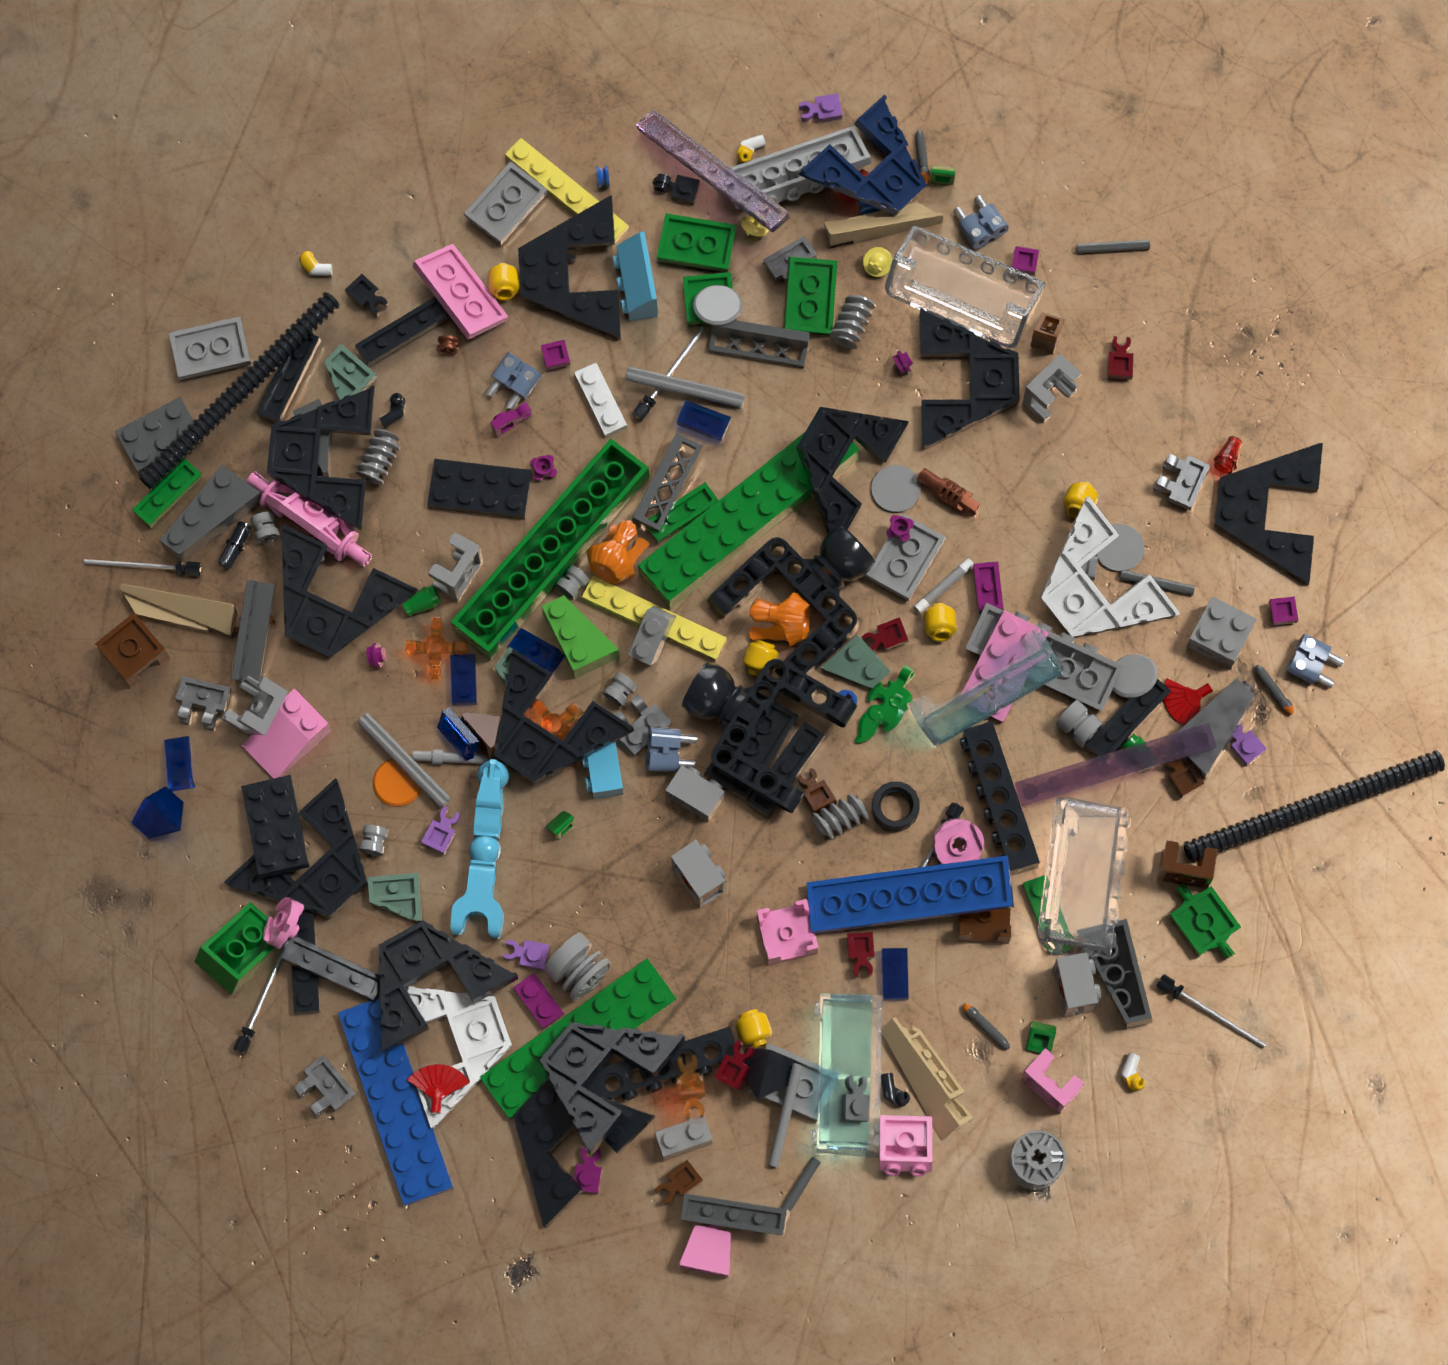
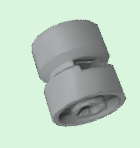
M1076 700L1058 718L1056 725L1065 733L1071 732V738L1082 748L1099 732L1104 723L1094 714L1088 715V709L1079 700Z

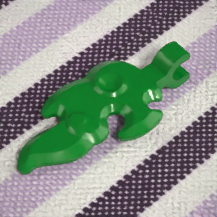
M904 665L895 682L888 681L887 687H883L882 683L879 682L870 690L868 701L872 702L876 698H881L883 703L881 705H871L867 712L862 715L859 721L858 736L855 738L856 743H864L870 740L881 724L884 725L885 732L891 731L899 724L903 713L911 707L913 702L911 693L905 688L915 675L913 669Z

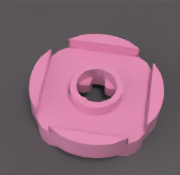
M951 819L944 822L934 832L933 851L936 858L942 864L980 859L979 856L982 853V849H984V838L980 829L968 820ZM956 838L965 842L961 845L962 850L960 851L952 847Z
M285 897L276 905L274 910L278 912L274 918L269 917L264 929L263 938L267 941L266 943L280 949L288 938L293 939L299 930L297 921L303 912V904Z

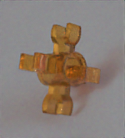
M432 617L431 635L424 642L406 640L405 651H407V655L426 654L430 659L429 675H431V679H441V661L446 659L448 654L457 656L467 655L466 641L446 642L442 636V617ZM434 644H441L443 646L439 652L430 651L431 646Z
M541 700L533 706L543 719L542 727L562 741L570 732V723L584 713L575 702L571 703L561 715L551 713ZM557 721H561L560 729L557 732H552V725Z
M692 1055V1064L690 1066H685L682 1057H678V1067L684 1075L677 1077L680 1101H688L685 1107V1117L687 1120H690V1111L692 1109H698L701 1118H704L705 1115L704 1107L698 1101V1099L706 1096L703 1075L694 1073L698 1065L695 1055Z

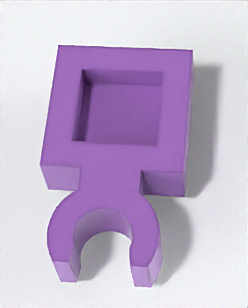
M838 93L815 97V104L807 101L799 103V110L806 109L809 111L808 114L801 115L802 122L811 121L813 117L817 116L819 123L842 119Z
M1241 724L1232 738L1235 742L1231 745V748L1247 766L1263 754L1267 748L1251 730L1245 734L1242 731L1243 726Z
M446 806L440 812V823L432 820L421 841L423 845L445 855L456 834V831L451 829V826L456 825L460 820L458 812H456L452 819H447L448 807Z
M513 940L506 941V946H511L515 950L512 954L503 953L505 960L513 961L519 958V965L521 967L543 971L548 959L549 944L525 940L522 947Z

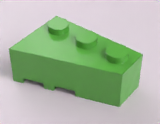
M565 596L542 605L543 615L575 679L620 658L619 649Z

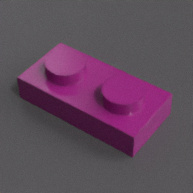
M998 561L973 564L978 614L982 613L986 603L1004 610Z
M535 973L513 987L543 1030L564 1016L563 1011Z

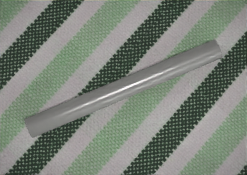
M792 1065L769 1160V1165L779 1167L803 1068L802 1065Z

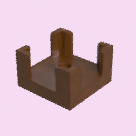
M135 613L131 614L95 643L100 653L112 664L130 688L140 681L137 675L155 660L162 664L169 658L165 648Z
M1167 840L1165 850L1162 849L1157 881L1177 885L1185 883L1188 887L1206 890L1214 877L1218 849L1205 848L1203 859L1199 860L1198 866L1187 863H1178L1179 843Z
M1011 908L959 915L958 941L1009 943L1011 939Z

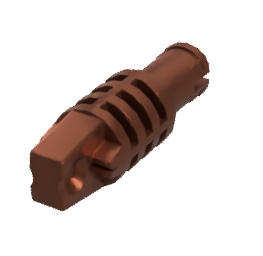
M923 468L917 477V481L935 491L934 494L937 498L960 512L964 509L975 515L981 506L980 503L971 498L973 495L971 492L949 478L944 477L942 479L926 468Z

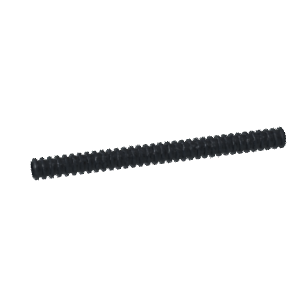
M324 292L322 294L323 298L319 297L317 299L318 302H314L312 308H308L306 310L307 313H303L301 315L302 318L296 320V324L292 323L290 325L291 329L285 330V335H280V340L276 339L274 341L275 344H271L269 350H265L263 352L264 355H260L258 357L259 360L253 362V366H248L247 372H242V377L238 376L236 378L237 382L231 383V388L227 387L225 389L226 392H222L220 394L221 397L216 398L215 403H211L209 405L210 408L204 410V414L200 413L198 415V420H193V425L189 424L187 426V431L184 429L182 431L183 434L181 436L178 435L176 437L177 440H173L171 442L172 445L167 446L166 451L160 453V457H155L154 463H149V468H144V473L140 472L138 474L139 479L150 490H154L156 484H161L160 480L162 478L166 479V474H171V469H176L178 462L182 463L183 458H187L189 456L188 453H192L194 451L193 448L200 445L199 442H203L205 440L204 437L209 436L211 430H216V425H221V420L225 421L227 419V414H232V409L236 410L238 408L237 405H241L243 403L242 400L249 397L248 394H252L254 392L253 389L259 387V383L265 382V377H270V372L274 373L276 371L275 367L279 368L281 366V361L285 362L286 357H290L292 355L291 352H295L297 346H301L302 341H306L308 339L307 336L313 334V330L317 331L319 329L318 325L324 324V319H329V314L333 315L335 313L334 310L340 308L339 302L330 293Z
M1434 750L1432 754L1425 753V757L1420 755L1418 759L1412 758L1410 762L1404 761L1403 765L1398 763L1396 767L1390 766L1389 770L1382 769L1381 773L1376 771L1374 775L1368 774L1367 778L1360 777L1359 781L1354 779L1352 783L1346 782L1345 786L1338 785L1337 789L1333 787L1330 791L1324 790L1323 794L1316 793L1315 797L1311 795L1308 799L1302 798L1301 802L1294 801L1293 805L1289 803L1287 807H1279V810L1272 809V813L1267 811L1265 815L1259 814L1257 818L1251 817L1250 821L1245 819L1242 824L1237 822L1235 826L1229 825L1228 829L1225 827L1221 828L1220 832L1215 830L1213 834L1207 833L1206 837L1201 835L1198 840L1193 838L1191 842H1184L1185 854L1188 860L1194 863L1196 859H1203L1205 848L1218 849V851L1224 852L1225 848L1232 849L1233 845L1238 847L1241 842L1246 844L1247 840L1254 841L1255 837L1258 839L1262 838L1263 834L1268 836L1269 832L1276 833L1277 829L1280 831L1284 830L1285 826L1289 828L1291 824L1298 825L1299 821L1306 822L1307 818L1311 820L1313 816L1319 817L1321 813L1327 814L1328 810L1333 812L1335 808L1341 809L1343 805L1349 806L1350 802L1355 804L1357 800L1363 801L1364 797L1371 798L1372 794L1377 796L1379 792L1385 793L1386 789L1393 790L1394 786L1398 788L1401 784L1407 785L1408 781L1415 782L1416 778L1420 780L1423 776H1430V773L1437 774L1438 770L1442 772L1445 769L1444 759L1440 752Z

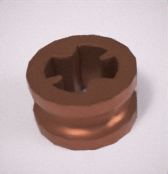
M450 335L438 337L437 341L440 345L437 346V351L439 353L449 355L458 353L459 348L456 345L459 344V339Z

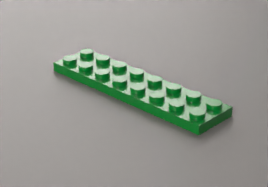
M647 958L485 1072L480 1078L510 1120L548 1080L541 1066L540 1059L571 1022L583 1023L586 1026L602 1025L604 1028L616 1030L621 1028L638 1029L675 1003L677 998Z

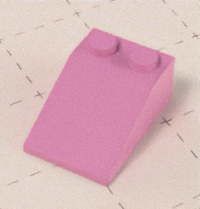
M293 689L286 695L265 735L251 734L242 747L274 779L282 777L331 732V728L325 719Z

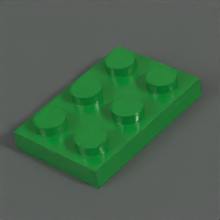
M665 213L657 261L727 273L729 271L737 225Z
M788 257L784 329L831 334L833 330L837 260Z

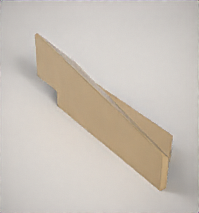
M915 202L908 204L897 215L881 210L847 218V220L824 222V227L830 246L852 241L855 244L943 223V213H936L924 205Z
M127 584L120 585V589L137 617L209 633L211 628L226 635H232L238 614L233 604Z
M892 1018L881 1029V1032L928 1117H932V1125L939 1138L944 1140L974 1119L957 1099L965 1091L921 1030L914 1026L908 1029L902 1027L897 1018Z

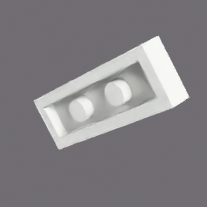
M597 363L574 372L575 378L604 437H609L626 429L627 424Z

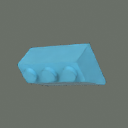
M643 231L616 246L617 254L613 255L615 269H620L621 277H617L619 292L624 291L625 299H621L623 314L628 313L629 322L658 317L657 297L645 232Z

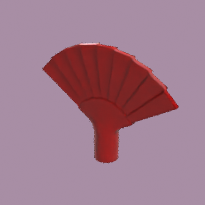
M1167 678L1164 685L1171 690V693L1164 699V703L1170 715L1178 723L1185 726L1200 712L1201 699L1213 692L1209 683L1195 690Z
M441 1064L427 1065L420 1068L407 1079V1081L431 1098L430 1113L435 1115L441 1114V1104L445 1097L470 1084L466 1076L459 1070Z

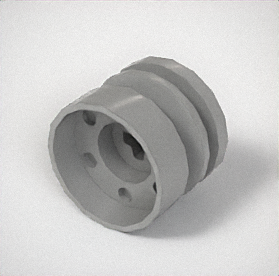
M581 932L568 939L551 956L543 968V971L555 983L567 978L562 990L565 993L572 990L569 996L573 1001L579 1000L596 988L612 965L611 961L607 958L601 960L603 954L600 951L588 956L593 944Z
M1042 1130L1030 1131L1022 1135L1014 1144L1008 1160L1009 1172L1014 1181L1023 1188L1032 1191L1044 1190L1052 1186L1064 1170L1066 1155L1060 1140L1053 1134ZM1035 1153H1037L1039 1157H1044V1159L1041 1162V1165H1039L1037 1161H1032Z

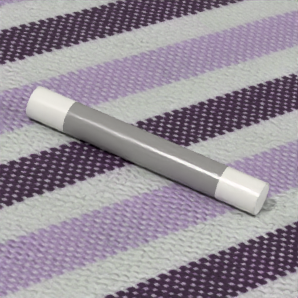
M967 558L914 606V609L921 614L969 571L974 563Z

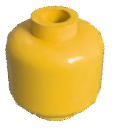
M500 263L489 270L487 277L488 289L492 296L499 300H509L519 292V273L515 267L506 263Z
M1076 482L1068 488L1063 499V507L1070 517L1076 519L1087 496L1090 497L1095 505L1097 504L1098 493L1090 483Z
M936 603L928 608L924 613L926 634L938 642L949 640L957 631L955 610L944 603Z
M756 639V642L748 644L742 663L745 667L749 668V674L758 676L768 661L778 658L779 654L774 649L775 645Z
M753 1009L739 1015V1020L736 1022L735 1027L743 1045H751L756 1049L767 1045L766 1040L772 1036V1029L767 1015L764 1012H758V1009Z

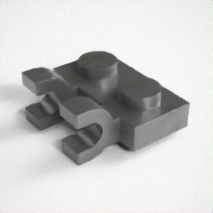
M805 236L763 259V264L776 282L783 279L786 285L788 257L817 259V253Z
M1169 454L1162 468L1172 472H1179L1176 482L1160 475L1153 489L1161 493H1169L1170 496L1167 501L1191 510L1210 465L1189 455L1183 461Z
M182 676L175 698L177 703H181L177 717L180 718L179 722L190 724L194 706L206 709L201 723L204 724V729L214 730L217 712L224 714L232 692L231 688Z
M636 695L630 701V705L641 717L631 725L634 731L619 739L634 757L647 746L649 727L668 728L672 724L671 720L656 704L649 709L639 695ZM618 711L615 714L617 717H619L620 719L629 724L628 720L620 711Z
M322 1055L303 1070L307 1078L294 1086L295 1092L301 1099L314 1087L323 1095L320 1100L310 1106L311 1112L317 1119L330 1106L336 1112L356 1096V1093L325 1055Z

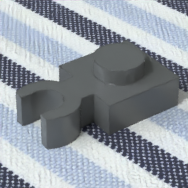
M848 1076L845 1079V1086L849 1090V1094H842L841 1121L868 1122L870 1095H863V1090L867 1086L866 1077H860L858 1080L859 1085L855 1086L853 1082L854 1076Z

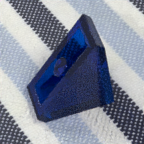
M165 786L144 798L131 824L149 840L181 831L184 802Z

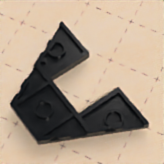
M612 196L606 197L518 248L521 298L527 301L535 302L546 309H551L565 315L567 318L589 325L595 330L598 329L616 337V339H621L618 290L569 293L567 248L615 245Z
M920 308V357H969L970 399L921 401L922 449H926L1019 403V353L1009 348L1005 349L992 340L988 341L981 338L971 330L960 325L956 326L949 320L941 319L926 312L924 308Z
M370 386L369 389L351 396L350 394L344 396L341 400L331 401L318 406L317 409L305 414L300 413L287 421H280L271 425L267 475L359 530H362L366 480L317 476L321 432L371 436L375 386Z
M819 407L796 450L827 533L840 525L848 530L862 505L857 498L833 477L853 440L855 439L879 462L886 463L907 427L908 421Z
M1318 443L1222 476L1219 479L1214 527L1223 533L1230 534L1234 540L1244 543L1256 551V554L1269 562L1275 563L1281 570L1289 572L1307 586L1310 583L1314 536L1265 530L1269 486L1318 492L1323 443Z
M285 525L281 527L285 637L329 658L418 591L417 588L372 568L352 612L307 591L328 546Z
M512 650L511 665L507 675V688L504 692L501 722L498 726V740L495 744L494 757L532 783L537 784L634 731L633 726L594 701L590 703L563 741L530 720L526 716L553 681L554 676L516 650Z
M336 778L299 812L309 825L332 847L296 881L287 873L260 879L255 855H252L224 883L228 887L276 902L289 897L303 904V910L330 919L333 918L368 885L344 798Z
M424 920L379 944L382 1053L385 1054L429 1029L426 1021L405 989L408 986L449 964L473 1004L518 980L517 973H512L496 964L493 959L482 956L479 951L470 946L459 943L447 933L436 930L433 925Z
M571 1022L540 1059L545 1074L591 1156L623 1118V1113L584 1087L612 1053L655 1078L685 1041L683 1034H679V1036L658 1034L657 1031L641 1032L639 1029L630 1028L616 1030L604 1028L602 1025L586 1026L583 1023Z
M548 1079L513 1115L544 1227H549L584 1191L551 1154L575 1127ZM598 1096L623 1113V1118L605 1139L607 1144L617 1154H620L655 1116Z

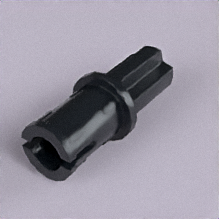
M239 521L231 538L226 540L227 545L218 560V564L221 567L230 569L239 552L244 550L243 545L252 531L250 525L246 528L247 523Z

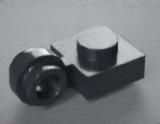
M657 174V177L653 179L654 190L660 193H667L668 190H671V200L695 205L700 180L677 174L675 183H673L670 176Z

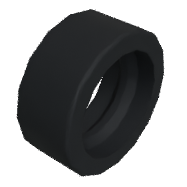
M891 781L883 784L875 792L872 799V815L875 821L888 831L900 832L908 829L916 821L919 814L920 800L918 795L910 785L903 782ZM892 792L904 794L910 802L909 814L899 821L887 819L881 811L883 798Z

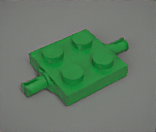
M1185 883L1178 886L1176 890L1184 902L1181 907L1170 913L1169 917L1198 957L1216 948L1220 949L1226 960L1232 957L1235 952H1233L1226 941L1231 935L1240 930L1241 926L1213 887L1210 886L1203 892L1192 895Z

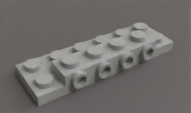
M855 126L719 171L722 183L735 210L757 203L759 209L763 207L771 209L778 202L787 199L795 201L802 194L810 191L812 193L820 192L825 186L801 177L799 172L829 144L856 169L871 164L870 155Z
M986 603L966 649L979 655L982 654L1004 612L1003 610ZM1018 611L1015 613V616L1027 622L1029 621L1030 617ZM1039 622L1037 627L1049 632V635L1027 677L1103 711L1123 665L1097 654L1098 648L1090 644L1084 643L1083 647L1075 644V638L1062 632L1060 636L1051 633L1052 627Z

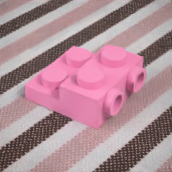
M880 1115L879 1171H885V1174L889 1176L899 1175L900 1172H911L913 1176L917 1177L931 1172L932 1117Z

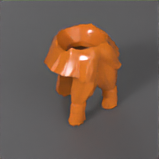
M629 520L620 522L618 525L612 524L605 541L597 545H591L586 550L590 571L599 579L610 584H617L635 576L633 565L650 543L639 537L630 551H627L629 543L638 536L636 525Z
M794 592L781 604L756 598L755 603L750 608L749 616L755 622L768 621L776 624L769 629L752 626L749 632L750 639L788 641L789 647L806 639L811 623L809 604L798 593Z

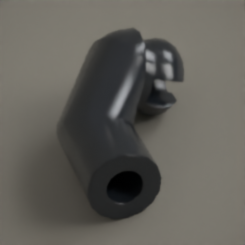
M400 393L391 395L390 412L379 418L385 429L402 419L405 415L406 400Z
M881 1074L884 1098L897 1107H904L908 1104L910 1095L907 1091L903 1092L895 1087L894 1074Z

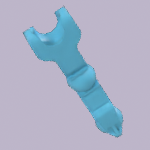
M490 759L480 766L477 773L480 788L476 798L474 839L469 846V855L472 860H470L467 890L464 896L459 898L452 906L450 929L452 935H461L465 930L467 920L471 916L482 915L488 920V933L490 937L499 939L503 929L504 912L499 903L494 899L496 861L501 853V845L498 841L500 840L504 811L503 788L508 783L509 771L501 761Z

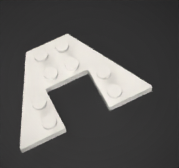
M1089 496L1085 498L1041 594L1040 598L1072 637L1179 615L1180 612L1150 574L1145 576L1112 604H1109L1081 568L1083 564L1119 536Z
M411 986L405 988L426 1023L447 1016L463 1061L451 1067L459 1070L470 1082V1084L451 1093L442 1100L441 1114L439 1115L430 1113L431 1098L417 1088L430 1127L433 1129L481 1080L480 1076L490 1070L512 1047L494 996H487L473 1004L467 993L445 992L444 990L428 988L420 989Z

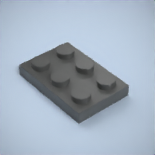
M178 397L115 432L139 474L144 472L145 467L149 468V463H154L155 457H160V453L162 451L165 452L166 447L171 446V442L173 440L176 441V437L178 435L181 436L184 429L187 431L189 424L193 425L194 423L181 397Z

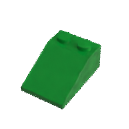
M251 902L248 903L200 947L194 962L233 995L277 949L266 943L267 941L263 938L264 929L269 918Z

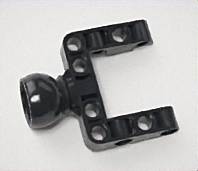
M842 525L826 534L820 546V555H814L813 559H803L784 539L775 537L768 540L710 595L707 602L725 619L737 606L741 607L762 588L761 584L774 572H779L796 590H799L806 597L810 605L826 620L784 660V662L810 676L858 630L859 621L857 615L840 597V587L844 586V581H854L865 576L876 561L858 539ZM782 547L784 553L780 557H774L771 555L774 548ZM794 564L800 565L801 570L798 574L793 575L788 572L790 566ZM738 582H748L747 588L744 591H737L735 587ZM827 599H832L835 601V606L832 609L826 610L822 608L823 602ZM843 617L852 618V623L848 627H841L839 622ZM807 651H814L816 653L815 659L809 662L803 660V655ZM776 669V670H775V673H776L779 677H781V676L783 675V671H782V670H780V669Z
M780 659L768 661L752 687L744 689L741 685L735 687L733 677L725 668L707 661L690 684L684 696L682 707L694 717L706 720L718 718V723H723L724 732L711 753L714 768L719 773L781 809L793 813L805 791H801L788 783L785 777L760 763L758 765L744 757L745 751L780 694L787 696L842 728H845L857 705ZM773 669L783 671V675L778 679L772 678L769 674ZM760 690L770 692V696L766 700H760L756 695ZM816 694H824L827 699L824 703L817 704L813 701V697ZM735 732H740L744 735V739L739 743H735L730 739L731 735ZM723 753L729 754L731 760L727 764H721L717 761L719 755ZM764 779H772L775 784L771 789L766 790L761 787V782Z

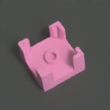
M807 899L795 901L794 906L770 911L769 908L757 910V920L768 965L818 954L817 939L814 933L811 932L810 911Z
M1045 1048L1025 1070L1021 1080L1060 1114L1078 1095L1085 1083L1077 1076H1073L1062 1089L1058 1088L1057 1083L1053 1079L1044 1075L1050 1067V1062L1054 1059V1055Z

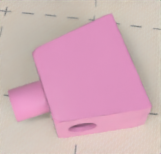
M706 1224V1227L695 1225L681 1258L680 1268L729 1278L731 1233L721 1231L722 1226Z

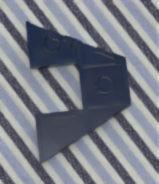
M884 94L854 123L887 156L878 166L864 177L829 144L799 172V175L883 211L897 215L927 185L923 176L919 173L916 160H912L907 150L908 143L897 125L896 116L892 117L886 104L887 97Z

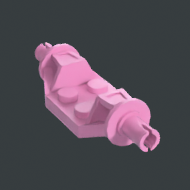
M257 471L252 472L246 482L262 494L260 499L262 507H268L280 518L286 515L289 519L318 538L321 543L327 545L326 550L334 554L337 561H341L346 556H349L362 567L367 566L371 561L373 554L356 544L359 533L354 530L352 525L277 480L270 482L258 474ZM280 492H283V493H289V494H291V495L288 496V497H286V496L280 495L279 493H280ZM340 529L346 536L342 542L336 536Z

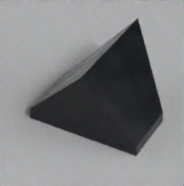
M755 1048L753 1056L744 1063L750 1066L744 1080L759 1100L788 1086L792 1065L795 1064L796 1060L771 1049Z

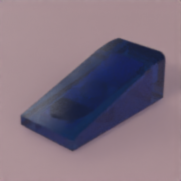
M523 628L518 631L507 646V648L510 647L551 674L554 673L564 659L560 649Z
M185 736L164 740L167 780L170 790L178 791L195 788L190 737Z

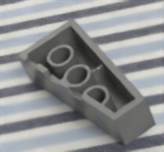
M221 465L160 539L164 550L182 561V563H185L206 547L212 539L227 531V528L238 519L240 521L248 515L247 513L255 506L258 507L262 495L254 487Z
M1127 919L1078 930V937L1089 958L1093 959L1095 969L1127 1028L1153 1023Z

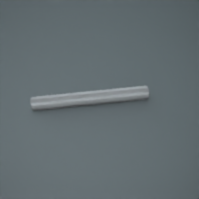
M628 367L625 379L627 381L742 408L745 395L742 393L635 367Z
M368 713L358 720L359 725L440 808L450 801V797Z

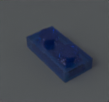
M685 400L676 422L679 426L722 442L731 422V417Z
M450 655L452 705H478L476 655Z
M451 708L442 710L437 728L465 761L473 759L479 743L476 735L467 728L462 719Z
M882 948L883 1001L909 1000L907 948Z

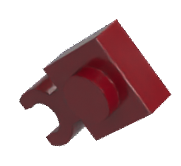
M1117 336L1113 337L1112 348L1115 352H1109L1107 378L1132 380L1134 353H1127L1131 345L1130 337L1126 338V344L1123 346L1117 343Z
M900 617L878 625L879 633L869 632L862 636L864 641L868 639L874 640L873 646L870 647L874 652L882 644L886 650L910 642Z
M873 932L848 933L849 961L857 960L853 970L855 978L859 977L858 970L861 967L867 968L868 976L871 977L873 967L868 962V959H875Z
M739 1040L734 1044L733 1058L726 1054L714 1078L739 1090L750 1069V1066L744 1063L755 1052V1048L750 1046L748 1051L742 1054L740 1048L743 1042Z

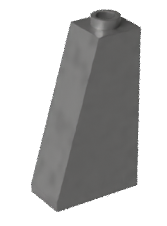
M1238 678L1170 738L1171 745L1176 750L1181 751L1184 758L1189 763H1192L1194 768L1205 779L1211 775L1255 702V695L1253 694L1255 691L1252 686L1246 681L1241 682Z

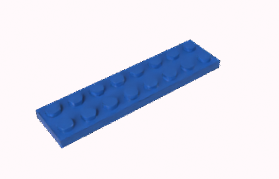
M1008 856L806 882L811 932L814 934L1014 908Z
M380 997L374 1001L371 1000L338 1012L404 1206L454 1189L434 1130L430 1127L418 1089L407 1081L414 1072L404 1043L385 1054L382 1053Z

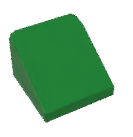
M932 165L930 182L953 185L956 168Z
M562 811L546 825V829L556 840H559L575 826V818L566 811Z
M1032 1021L1025 1050L1041 1054L1046 1048L1051 1053L1057 1027Z

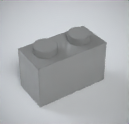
M655 606L648 609L628 655L650 666L657 662L676 616Z
M681 765L665 790L666 796L709 822L725 798V791L722 790L723 786L712 779L707 781L700 777L702 774L695 768L689 766L687 769Z
M704 1115L655 1132L664 1161L713 1144Z

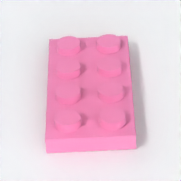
M454 244L414 261L412 267L467 339L506 322L508 315Z
M1004 610L959 700L1004 722L1049 632Z

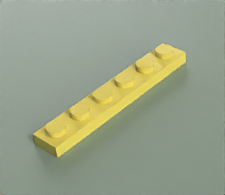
M522 138L505 154V158L508 161H511L544 186L552 197L574 215L599 202ZM613 213L616 243L629 228L623 220Z
M592 576L582 595V600L638 626H641L646 611L653 606L675 615L676 618L667 639L715 662L727 641L726 637L595 576Z

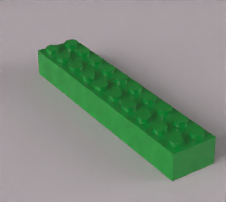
M804 433L638 564L639 575L670 610L814 496L796 450ZM854 442L850 445L835 471L834 478L859 460L860 449Z
M610 438L452 619L453 631L488 659L492 660L556 586L555 583L559 578L564 577L566 570L577 562L649 479V467Z

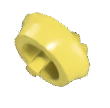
M750 212L740 221L747 236L763 237L769 232L767 219L759 213Z
M882 247L869 249L863 258L865 271L874 277L886 275L893 265V258L890 252Z

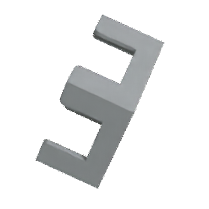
M1059 354L1026 386L1023 404L1044 423L1051 416V412L1047 409L1055 400V396L1050 393L1056 386L1067 397H1071L1078 390V385L1074 381L1079 379L1082 373L1064 356Z
M454 532L449 540V543L456 548L453 558L458 560L453 571L450 572L442 566L434 564L428 574L436 580L432 583L436 590L458 602L484 560L479 545Z
M244 676L239 687L254 696L250 706L241 716L226 709L221 720L244 734L265 735L288 691L264 676L259 677L258 680L260 682L250 676Z

